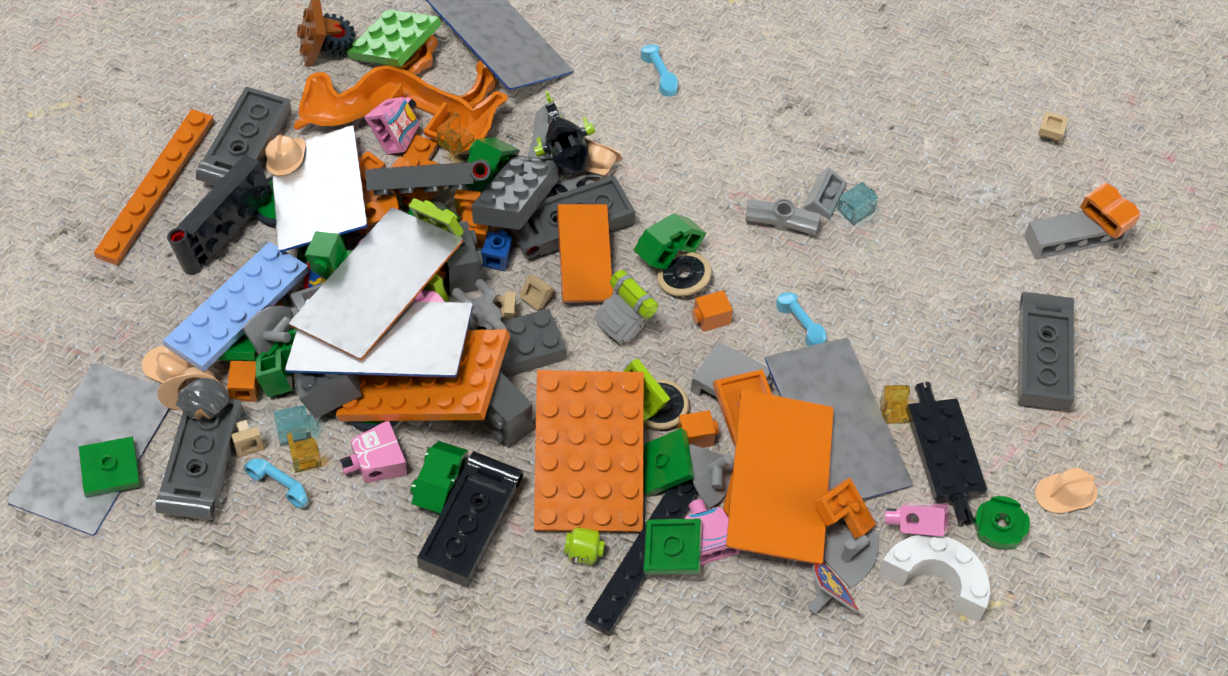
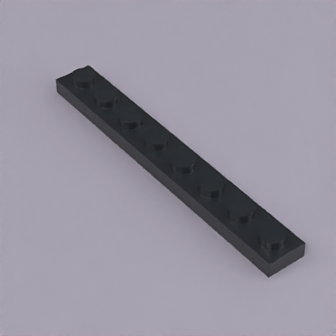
M692 479L667 489L648 520L683 519L689 509V504L698 495ZM646 524L585 619V624L607 636L611 635L647 577L644 573Z

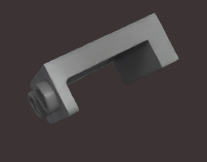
M718 341L693 376L690 392L700 396L703 390L716 396L712 385L714 380L763 369L770 388L773 381L770 380L771 374L767 366Z

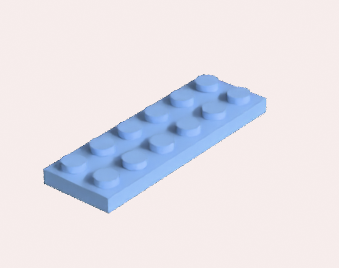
M268 242L163 340L164 346L202 372L206 371L245 333L242 328L256 313L267 307L274 306L309 272L308 265L285 251L280 252L276 245Z

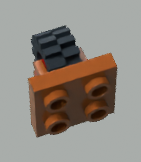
M320 0L310 1L308 8L304 9L302 24H299L297 28V37L301 40L300 55L303 56L305 66H314L319 52L322 53V51L326 52V56H329L330 53L333 57H337L338 54L340 57L344 56V54H347L346 51L352 46L356 35L354 26H349V20L343 21L344 17L336 18L337 14H332L330 17L329 13L323 16Z

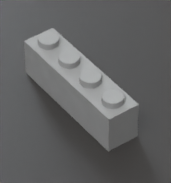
M1081 210L1067 215L1059 214L1051 218L1035 219L1029 222L1024 237L1034 259H1040L1125 242L1131 228L1117 239L1113 238L1100 227L1099 223L1091 220Z

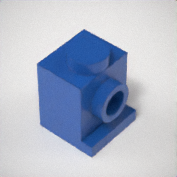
M496 230L494 233L488 232L483 249H481L483 260L481 267L505 272L513 248V237L503 230Z

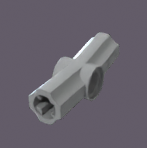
M779 199L775 203L756 200L747 201L745 221L772 224L775 229L780 231L791 228L815 235L818 230L821 214L797 208L788 199Z

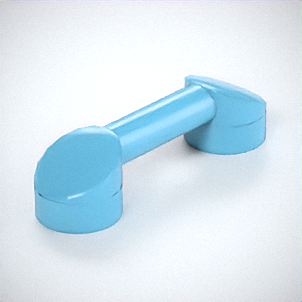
M655 44L643 46L641 48V59L646 63H653L661 76L659 92L667 97L674 96L678 91V79L667 70L659 55L660 47Z
M793 292L781 293L777 297L776 307L782 313L793 312L806 328V345L812 346L825 343V329L820 324L814 323L797 303V295Z
M254 458L250 459L243 466L244 471L256 481H260L267 474L290 489L286 493V498L294 506L302 509L308 502L306 492L301 483L274 467L270 462Z

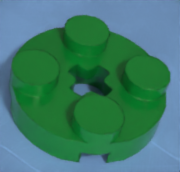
M1006 496L992 497L989 501L980 504L975 514L974 526L977 531V538L981 542L995 548L1015 549L1025 539L1029 531V516L1027 512L1026 514L1020 508L1021 504L1016 500ZM999 518H1004V522L1009 524V526L1001 527L995 521H998Z

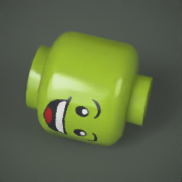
M576 527L572 530V533H567L564 554L568 555L570 562L593 565L597 557H603L605 541L600 540V533L597 530Z

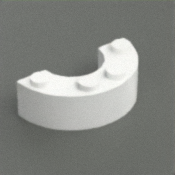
M916 535L900 541L886 554L878 575L901 586H904L910 578L918 574L929 573L939 576L948 582L954 591L956 599L954 611L980 622L989 602L990 584L983 564L969 548L945 536Z

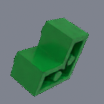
M498 138L476 139L469 148L470 156L467 162L485 159L491 165V172L485 180L476 181L473 184H465V187L482 194L507 162L519 154L520 149ZM479 165L476 167V171L479 174L485 173V168Z

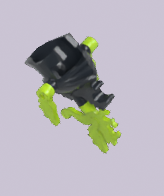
M545 91L548 101L545 107L551 122L546 133L545 143L543 144L541 137L536 138L538 146L534 147V151L537 157L547 155L546 153L548 152L551 153L554 163L569 173L577 174L582 172L588 161V147L585 142V136L596 133L592 122H588L587 117L582 118L584 126L581 128L575 123L564 119L560 115L549 92Z

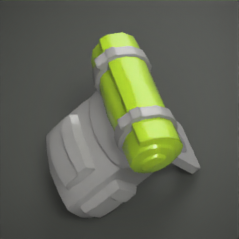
M619 270L610 280L614 293L597 309L594 319L607 334L623 345L639 332L640 324L644 319L656 315L659 304L651 294H648L639 286L632 275L628 274L625 270Z

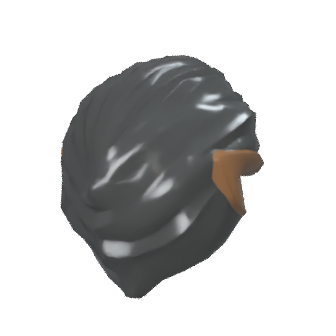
M200 378L189 383L180 391L176 406L181 408L183 413L190 418L199 420L201 417H206L210 420L226 407L229 395L225 387L218 381Z

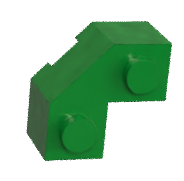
M673 213L645 229L633 251L650 266L667 270L678 250L695 253L707 233L690 218Z
M315 231L305 256L311 270L327 280L352 251L345 249L340 234Z
M297 329L286 331L291 335L288 343L274 342L275 344L267 353L262 351L256 357V378L267 398L292 391V373L286 372L285 368Z
M438 441L432 447H428L423 467L418 478L414 479L410 488V494L413 495L411 504L441 513L454 489L455 481L459 479L465 468L469 450Z

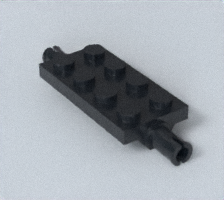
M923 382L918 383L915 386V391L920 403L908 404L906 412L934 501L945 499L949 502L950 506H953L958 525L964 526L963 521L966 526L971 525L975 519L968 501L973 496L984 495L987 491V486L958 399L936 401L931 383L925 382L926 387Z

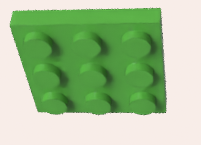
M388 9L382 13L381 17L374 24L368 27L367 31L360 38L354 41L353 45L346 52L350 59L401 67L442 23L437 16Z

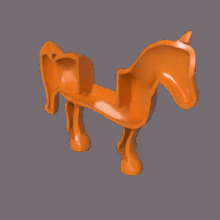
M432 34L416 50L414 56L401 67L390 65L375 67L366 73L355 86L340 94L333 89L331 78L325 72L311 74L306 80L299 104L300 119L295 122L293 128L300 130L310 123L319 126L346 124L366 116L387 99L409 97L416 102L417 109L434 115L423 130L425 136L434 141L448 144L458 154H468L471 144L476 139L487 138L493 116L497 108L507 102L508 96L496 91L487 97L488 93L494 90L497 81L495 80L496 76L480 59L475 66L477 71L476 82L464 95L457 96L442 91L416 76L421 71L430 68L433 64L432 53L435 52L439 43Z

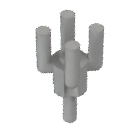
M479 279L475 283L476 288L483 295L474 300L469 298L460 288L453 289L452 295L459 303H472L473 305L468 325L470 330L476 329L479 326H484L488 330L506 329V326L500 321L502 318L501 311L493 303L496 292L483 279Z

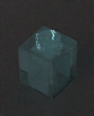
M861 182L840 196L837 210L854 226L875 212L879 197L873 189Z
M305 405L274 411L281 447L312 441L310 430H316L312 414L307 415Z

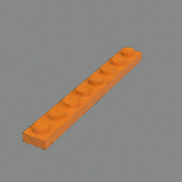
M194 109L190 110L94 251L97 259L116 266L120 264L213 125L214 118L212 115Z

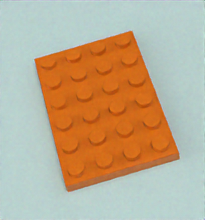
M507 329L467 330L456 377L358 375L362 396L338 407L336 417L340 422L484 420L510 334Z
M537 370L534 531L572 532L574 528L581 527L597 530L598 532H641L643 529L644 372Z

